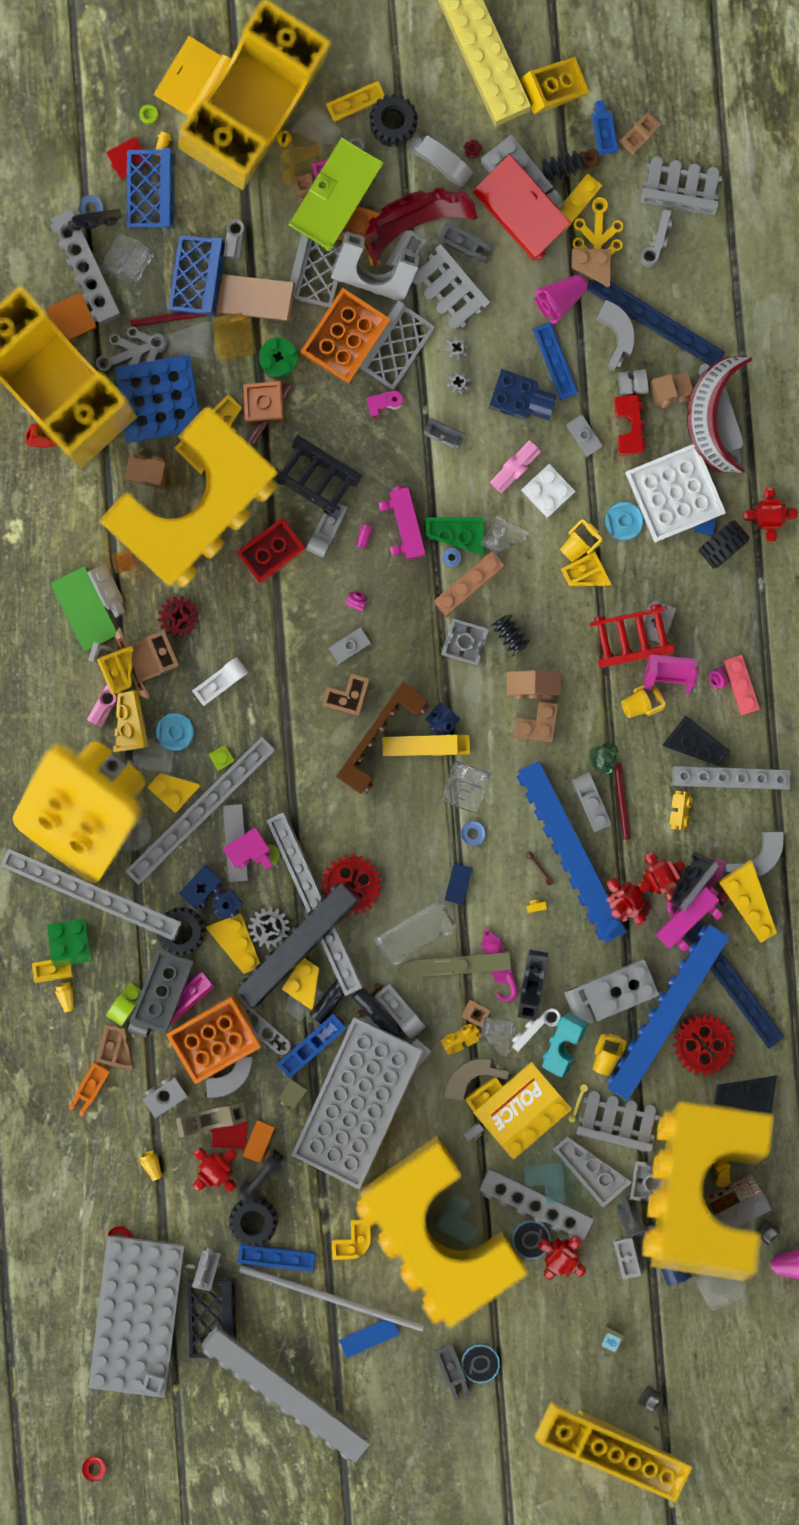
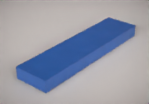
M551 322L534 328L533 333L560 401L578 394Z
M240 1243L237 1263L314 1272L316 1252L260 1245L251 1247V1245L244 1246L243 1243Z

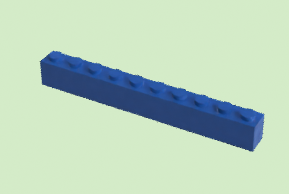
M537 761L518 771L519 775L516 778L521 787H526L528 792L525 795L530 804L534 803L536 807L534 813L538 821H543L545 827L542 829L546 837H551L554 842L551 845L556 855L560 854L563 860L560 864L564 872H569L571 878L568 880L573 889L577 888L580 894L577 896L582 907L586 905L589 911L586 915L591 924L595 923L597 927L595 933L599 941L603 940L607 943L626 933L620 919L614 918L612 915L610 902L606 901L608 896L540 762ZM614 918L620 925L606 938L600 932Z
M710 924L707 926L703 925L699 931L698 936L700 938L697 943L693 942L687 951L690 953L687 959L683 958L677 967L680 969L676 976H671L667 983L669 988L666 992L662 991L657 999L659 1004L656 1009L652 1007L647 1015L649 1020L646 1025L642 1024L637 1031V1034H639L636 1041L632 1040L627 1047L628 1054L626 1057H621L617 1063L618 1070L615 1074L612 1073L607 1080L608 1089L627 1101L729 939L728 935Z

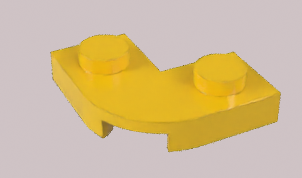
M363 1219L350 1220L351 1239H332L333 1260L356 1259L367 1251L371 1239L370 1227L366 1225Z

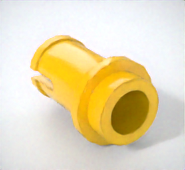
M160 132V135H157L159 139L155 150L168 148L169 142H172L171 135Z

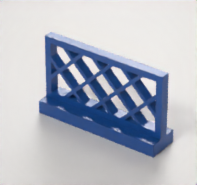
M163 148V150H127V228H174L175 151L170 148ZM161 154V162L154 167L149 161L153 155ZM132 155H140L144 159L138 167L132 163ZM148 163L153 170L145 177L140 172V169ZM138 172L144 180L136 187L132 183V177ZM155 172L160 175V182L156 186L149 181ZM146 182L153 188L147 196L139 190ZM138 191L144 199L136 206L132 202V196ZM155 191L160 195V201L156 205L149 200ZM146 201L153 207L147 215L139 209ZM155 210L160 214V223H152L148 219ZM138 211L144 218L139 223H132V215Z
M179 235L169 311L203 314L208 317L216 316L224 262L225 241L223 238ZM184 241H191L194 247L186 253L183 250ZM205 243H211V250L204 255L200 247ZM198 249L203 257L193 263L189 256ZM187 258L192 265L183 272L180 268V263ZM206 260L209 264L208 269L201 273L196 266ZM195 268L200 275L191 282L186 274ZM182 277H185L189 284L180 290L177 283ZM203 278L206 282L205 288L198 292L194 284ZM193 287L197 294L188 301L183 293ZM182 295L186 303L181 307H175V299ZM200 297L203 301L202 309H194L191 303Z

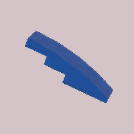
M332 1014L280 1060L277 1065L290 1079L342 1033L346 1027Z

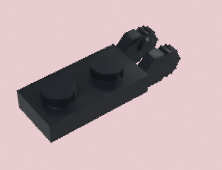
M114 209L75 215L67 223L69 231L74 232L79 231L82 227L93 229L104 224L106 226H113L122 217L121 210Z

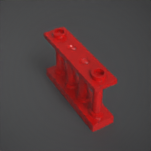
M660 603L651 605L650 609L610 618H605V615L594 617V621L589 624L590 627L598 626L604 654L598 660L599 668L646 659L650 655L661 656L676 652L675 643L670 644L667 641L661 612L667 610V606L662 607ZM654 614L660 642L658 643L659 647L651 648V645H648L642 616ZM635 618L641 645L639 647L640 651L632 652V649L629 648L624 625L625 619ZM616 622L622 647L621 654L615 656L611 653L605 627L606 623Z

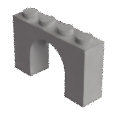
M347 231L333 265L331 278L353 285L356 288L371 291L374 294L386 296L392 300L404 302L417 271L420 256L401 250L396 265L391 271L385 274L370 273L359 263L365 237Z

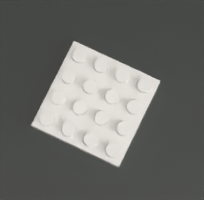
M694 444L625 472L654 543L726 514L703 458L696 452Z

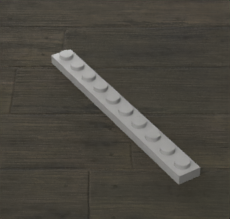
M261 737L125 872L140 885L275 749Z
M283 812L266 821L307 912L315 911L318 907L317 903L323 898V895L286 813ZM335 926L321 943L346 996L364 988L338 928Z
M11 849L7 850L1 863V867L175 941L182 925L179 921Z

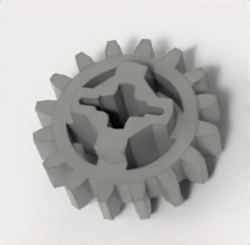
M263 907L261 908V914L256 911L255 915L257 917L250 918L254 923L253 925H248V928L253 929L249 935H255L253 942L259 940L260 947L265 943L267 949H269L270 944H273L276 948L277 942H280L282 937L288 938L285 931L290 930V927H286L289 920L283 919L286 915L285 913L278 914V908L273 912L272 907H269L268 911ZM264 915H271L269 920L264 921L260 919ZM277 919L281 921L282 930L277 926ZM271 922L273 924L272 927L276 931L268 933L266 932V927L262 924L268 925ZM256 926L262 930L261 937L257 933ZM275 934L279 936L274 940H267L270 935Z

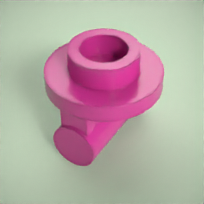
M352 591L349 593L345 605L363 612L367 597L361 591Z
M722 667L709 674V681L716 689H721L730 684Z

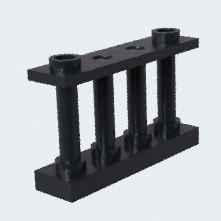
M297 435L292 444L294 453L282 471L275 467L274 470L277 473L273 477L274 481L279 485L287 486L322 508L323 512L327 515H333L337 518L341 509L337 504L349 486H354L355 488L358 486L363 475ZM304 455L311 462L297 481L288 474L300 456ZM322 466L327 472L313 491L306 487L305 483L315 468ZM338 476L343 480V483L331 501L322 497L321 494L332 477Z
M271 1147L263 1160L265 1165L250 1183L247 1180L242 1182L238 1191L241 1194L239 1197L247 1204L249 1202L254 1204L260 1192L258 1188L271 1172L279 1174L287 1158Z

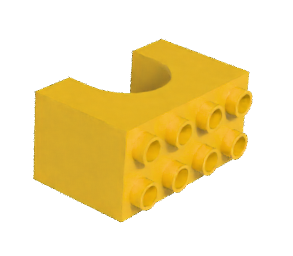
M262 0L244 28L241 41L223 74L205 100L199 99L179 130L178 148L241 190H244L325 63L330 41L268 0Z
M21 286L0 304V382L80 468L84 467L137 418L136 414L120 393L100 372L98 373Z
M209 407L204 408L177 436L198 456L205 469L206 488L199 504L184 516L163 519L150 514L128 493H124L99 519L112 534L170 587L176 582L183 588L198 572L192 563L201 554L210 559L224 545L225 542L218 535L227 526L232 530H238L251 516V513L245 508L246 505L253 498L258 502H264L278 487L272 480L277 472Z
M679 1102L671 1112L665 1111L663 1117L660 1116L657 1140H663L666 1143L665 1150H660L659 1155H655L652 1178L661 1179L660 1189H655L654 1194H650L647 1211L648 1217L656 1218L655 1228H650V1232L645 1233L643 1243V1256L652 1257L651 1267L744 1281L755 1274L760 1234L732 1230L717 1223L709 1215L703 1204L701 1183L706 1169L712 1164L720 1161H731L757 1165L769 1154L773 1116Z
M435 1136L361 1188V1200L357 1202L358 1206L356 1209L368 1227L377 1222L383 1230L378 1234L380 1237L378 1241L387 1256L393 1259L400 1255L404 1261V1264L400 1266L402 1269L400 1273L409 1288L414 1292L422 1287L426 1293V1296L422 1298L424 1302L423 1308L433 1323L436 1325L444 1320L450 1328L527 1275L523 1260L503 1231L482 1245L469 1250L447 1248L431 1236L424 1221L426 1208L436 1193L460 1177L459 1166L439 1137Z

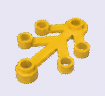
M602 197L596 198L592 204V210L595 212L594 234L585 225L583 219L578 218L574 221V229L582 232L594 246L593 249H601V246L614 234L620 233L623 230V223L616 220L613 222L612 227L602 235L603 213L608 207L607 201ZM602 204L603 209L598 210L596 205ZM582 222L583 226L581 228H578L576 226V223ZM620 224L621 229L616 230L614 225ZM577 237L573 240V247L575 249H588L584 245L582 238ZM615 239L612 241L611 246L608 248L611 249V255L622 249V242ZM581 241L582 245L578 247L575 245V242ZM619 243L620 248L615 249L613 244Z

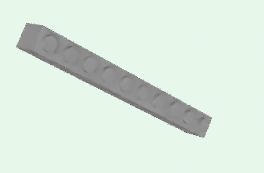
M217 1325L202 1343L203 1352L209 1358L215 1357L219 1360L221 1367L226 1370L231 1369L235 1372L234 1376L242 1382L244 1380L247 1381L253 1391L263 1393L265 1395L264 1398L268 1402L279 1405V1409L287 1416L289 1414L296 1418L295 1421L300 1426L304 1427L306 1425L311 1429V1434L318 1439L322 1437L326 1440L325 1444L333 1450L335 1448L341 1452L340 1455L347 1461L352 1460L356 1463L370 1445L368 1438Z

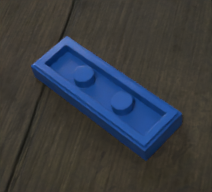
M383 1319L339 1339L346 1358H349L399 1335V1331L395 1323Z

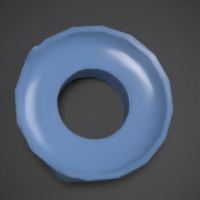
M92 194L83 197L79 202L78 211L80 214L88 213L85 210V205L89 202L96 205L95 212L103 211L101 200Z
M476 821L467 822L461 829V840L468 845H480L485 838L484 827ZM470 829H475L478 832L476 839L468 837L467 832Z

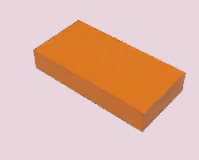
M257 1120L243 1156L260 1163L275 1127Z

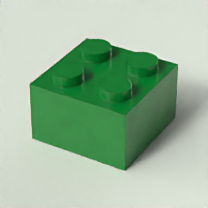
M85 918L47 924L51 962L55 967L93 961L89 925Z

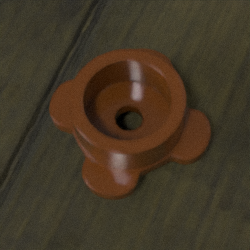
M591 148L579 153L583 169L587 170L589 167L599 166L600 161L598 160L596 149Z

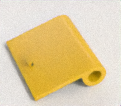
M188 36L153 95L186 116H189L199 99L205 100L231 58L226 55L221 56Z

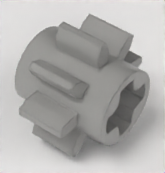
M455 336L453 342L447 341L450 348H446L445 352H450L449 359L456 357L457 361H459L460 356H467L464 350L469 349V346H464V338L460 341ZM459 345L460 351L453 352V346L457 347Z
M455 371L454 377L448 376L451 383L447 384V388L452 387V394L456 391L461 396L464 389L469 390L466 383H469L470 379L464 378L465 372L462 375H458L457 371ZM456 379H459L460 382H463L461 384V387L454 385Z

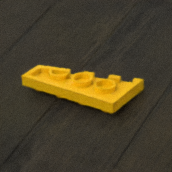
M228 394L212 411L231 428L242 407ZM181 441L174 447L175 450L202 476L205 469L201 460Z
M752 860L719 880V883L760 943L777 933Z

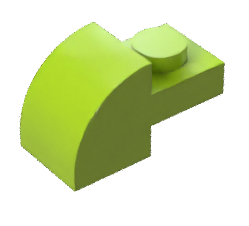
M129 982L106 1016L122 1027L133 1012L142 990Z

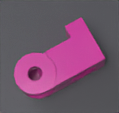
M391 391L367 397L366 401L371 419L379 417L378 411L399 409L403 402L402 394L398 391Z

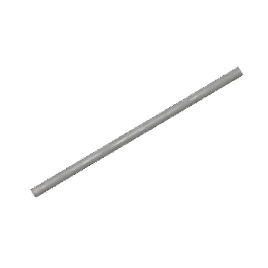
M243 1265L240 1267V1273L423 1332L425 1324Z

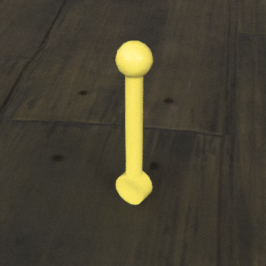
M585 1084L580 1086L581 1092L574 1111L569 1117V1121L572 1123L576 1121V1114L584 1092L588 1090Z

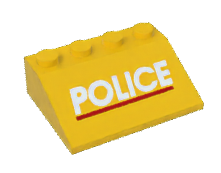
M530 1062L473 1113L514 1160L572 1109L536 1066Z

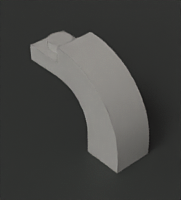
M418 134L407 148L411 154L426 160L442 172L450 182L462 188L474 173L457 155L429 136L424 137Z
M605 300L597 321L609 326L616 334L617 348L607 367L614 371L616 366L620 368L625 358L621 355L629 357L633 350L634 329L627 314L619 306Z
M762 832L761 851L757 858L752 861L757 877L768 872L777 863L783 849V832ZM745 863L724 864V872H729L730 874Z
M245 1056L236 1061L233 1069L224 1076L206 1078L207 1098L225 1096L238 1089L250 1072L252 1056Z

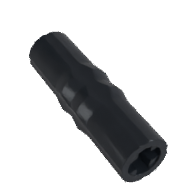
M338 979L330 986L310 1013V1016L320 1024L327 1019L345 995Z
M365 987L357 990L352 995L353 1000L380 1029L395 1036L399 1034L402 1028Z

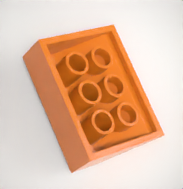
M342 288L300 351L301 356L349 384L391 319Z
M236 993L171 1029L166 1034L195 1084L261 1048L246 1010Z

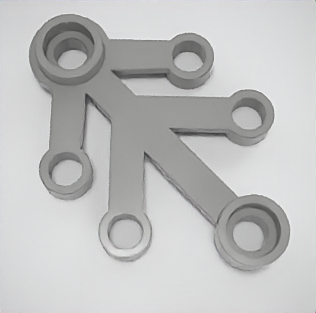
M136 327L128 328L127 335L129 338H138L146 342V344L139 346L120 338L118 334H112L109 337L111 345H119L128 349V351L110 358L100 356L96 360V366L101 372H107L111 369L112 365L130 358L132 359L129 365L138 364L142 354L148 351L150 352L146 362L154 361L157 353L163 352L166 349V338L158 333L149 336L138 331ZM131 330H136V335L131 336L129 335V332ZM113 337L119 338L117 343L112 342ZM156 340L161 341L159 347L154 346ZM103 361L108 363L106 368L101 367Z

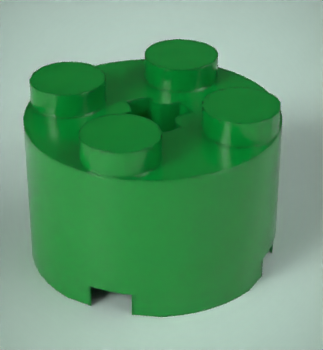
M284 338L269 339L262 346L259 353V361L267 376L281 380L289 377L296 371L298 355L295 346L290 341ZM281 355L283 360H279V363L276 362L275 357Z

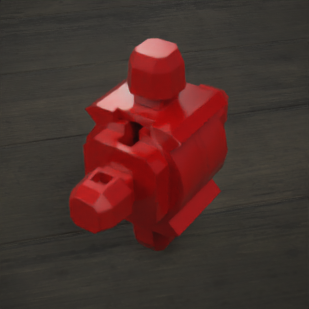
M774 487L765 488L764 497H766V500L759 501V505L755 506V511L746 510L743 512V520L753 521L755 519V525H760V530L767 529L765 533L767 542L776 541L777 532H775V529L782 528V524L786 523V518L789 520L798 517L797 509L788 508L786 510V505L781 504V499L774 500V497H776Z
M651 851L644 855L646 863L650 866L644 869L646 874L642 876L643 881L638 883L636 888L640 893L650 891V893L657 892L658 895L665 893L664 897L670 903V899L675 891L673 887L678 885L676 880L681 878L679 874L685 870L686 866L683 861L672 863V861L666 863L665 859L657 861L658 857Z
M616 878L610 879L607 882V886L612 893L606 901L610 902L614 918H621V921H626L632 917V920L637 925L643 924L646 921V917L640 911L646 902L642 901L643 896L637 890V885H631V882H627L620 886L621 883Z
M201 1147L194 1152L196 1159L201 1161L198 1166L200 1171L197 1175L199 1177L193 1184L197 1191H201L207 1185L209 1188L213 1185L218 1188L223 1184V1188L228 1192H232L237 1187L235 1181L229 1178L233 1173L230 1170L233 1167L231 1162L237 1157V1152L233 1148L227 1150L224 1155L221 1152L217 1155L212 1152L208 1156L207 1151Z
M575 1235L569 1240L563 1239L562 1241L557 1238L553 1244L544 1238L539 1242V1249L544 1253L546 1252L544 1259L546 1269L543 1274L546 1279L551 1280L556 1275L562 1276L563 1274L565 1277H568L572 1271L575 1275L583 1277L587 1269L582 1263H579L580 1253L578 1248L582 1240L580 1237Z

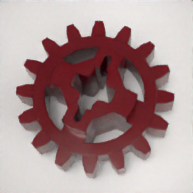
M173 596V601L166 599L167 605L161 604L160 606L163 608V611H158V614L162 615L158 622H163L160 628H167L166 634L173 632V637H176L177 633L184 637V632L190 635L189 629H196L193 624L194 622H199L195 618V616L199 615V612L194 611L197 606L195 604L190 606L191 600L188 599L185 602L183 596L180 597V600H177L176 596ZM176 605L174 610L168 611L171 606ZM184 606L188 607L191 616L184 612ZM180 611V614L183 616V619H179V621L176 622L174 615H177ZM166 618L171 619L173 622L172 628L167 624ZM185 622L189 623L185 628L180 629L182 624Z

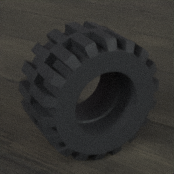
M391 94L392 97L385 95L382 100L379 98L377 104L372 106V111H370V128L375 139H379L381 144L387 143L389 147L395 144L398 147L400 143L404 145L408 139L411 140L413 138V134L417 130V112L415 111V106L410 104L408 98L405 100L404 96L399 95V97H396V94ZM389 112H398L405 118V123L398 129H389L383 125L382 118Z
M733 520L705 542L698 552L715 569L743 547L750 537L737 521Z
M178 907L164 914L176 921L185 920L192 927V936L184 943H179L157 934L159 944L166 952H170L172 955L184 956L193 953L202 945L205 939L206 928L204 920L201 919L198 913L187 907Z
M259 1196L254 1204L251 1202L247 1204L241 1199L236 1203L229 1217V1229L232 1232V1236L237 1239V1242H242L244 1246L251 1245V1247H256V1245L262 1246L265 1242H268L275 1234L278 1223L277 1211L273 1208V1204L267 1202L265 1198H259ZM257 1211L263 1215L265 1225L260 1231L251 1232L243 1226L242 1218L246 1212Z

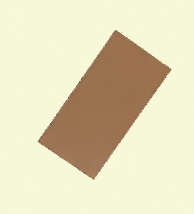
M222 274L216 312L289 322L295 283Z

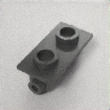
M432 418L429 419L423 432L427 438L430 437L436 441L440 440L443 444L452 447V449H459L465 433Z
M626 1196L622 1197L620 1206H617L627 1237L646 1232L636 1202H631V1199Z

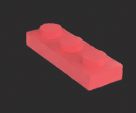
M740 655L723 661L740 715L760 710L743 656Z

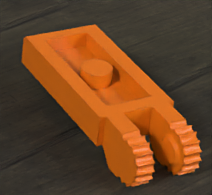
M94 1061L76 1091L75 1098L69 1109H75L79 1099L84 1100L86 1103L79 1113L83 1117L111 1070Z

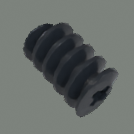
M572 151V157L569 153H565L564 159L559 154L557 161L553 156L550 157L549 162L546 158L542 160L543 174L546 179L550 177L552 182L555 180V175L561 180L562 173H565L567 178H569L570 171H572L574 176H577L578 169L584 174L581 157L576 151Z
M509 614L503 616L490 626L497 625L494 632L501 631L498 638H506L502 644H510L507 651L514 650L511 655L513 657L525 649L530 640H522L526 634H518L521 627L514 628L517 621L510 622L509 620L513 615Z

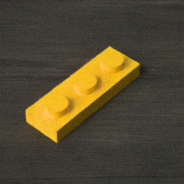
M376 81L327 103L326 107L335 123L374 104L376 105L379 98L382 100L385 95L379 81Z
M588 173L564 201V205L559 208L571 224L602 187V184Z

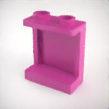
M650 655L644 672V691H651L654 682L684 684L685 694H690L691 688H695L696 678L699 677V667L696 666V659Z

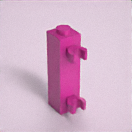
M404 485L394 487L393 491L390 492L391 500L379 503L380 512L394 509L403 544L390 547L391 554L395 556L405 553L407 560L425 556V550L409 488H404Z
M704 885L703 889L693 899L691 905L685 911L679 909L655 932L656 936L669 949L676 944L683 952H686L690 947L681 937L708 911L717 920L723 915L714 906L719 901L716 897L719 893L712 886L707 887Z

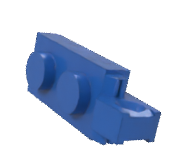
M604 100L596 101L594 103L595 112H592V123L598 155L617 153L618 147L612 113L610 114L609 110H605Z

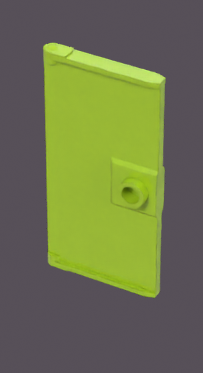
M341 137L288 225L318 243L327 251H331L380 168H382L383 161L371 156Z

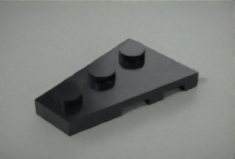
M684 716L661 745L716 766H720L731 752L687 716Z
M696 852L692 854L693 861L691 865L687 866L684 871L686 873L684 880L678 883L670 899L672 905L683 911L691 905L693 899L719 867L715 861Z
M777 1075L716 1085L714 1104L771 1114Z

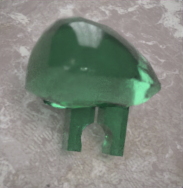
M607 741L602 746H594L589 751L591 765L597 772L610 774L615 769L614 755L619 751L617 746L611 748L610 741Z

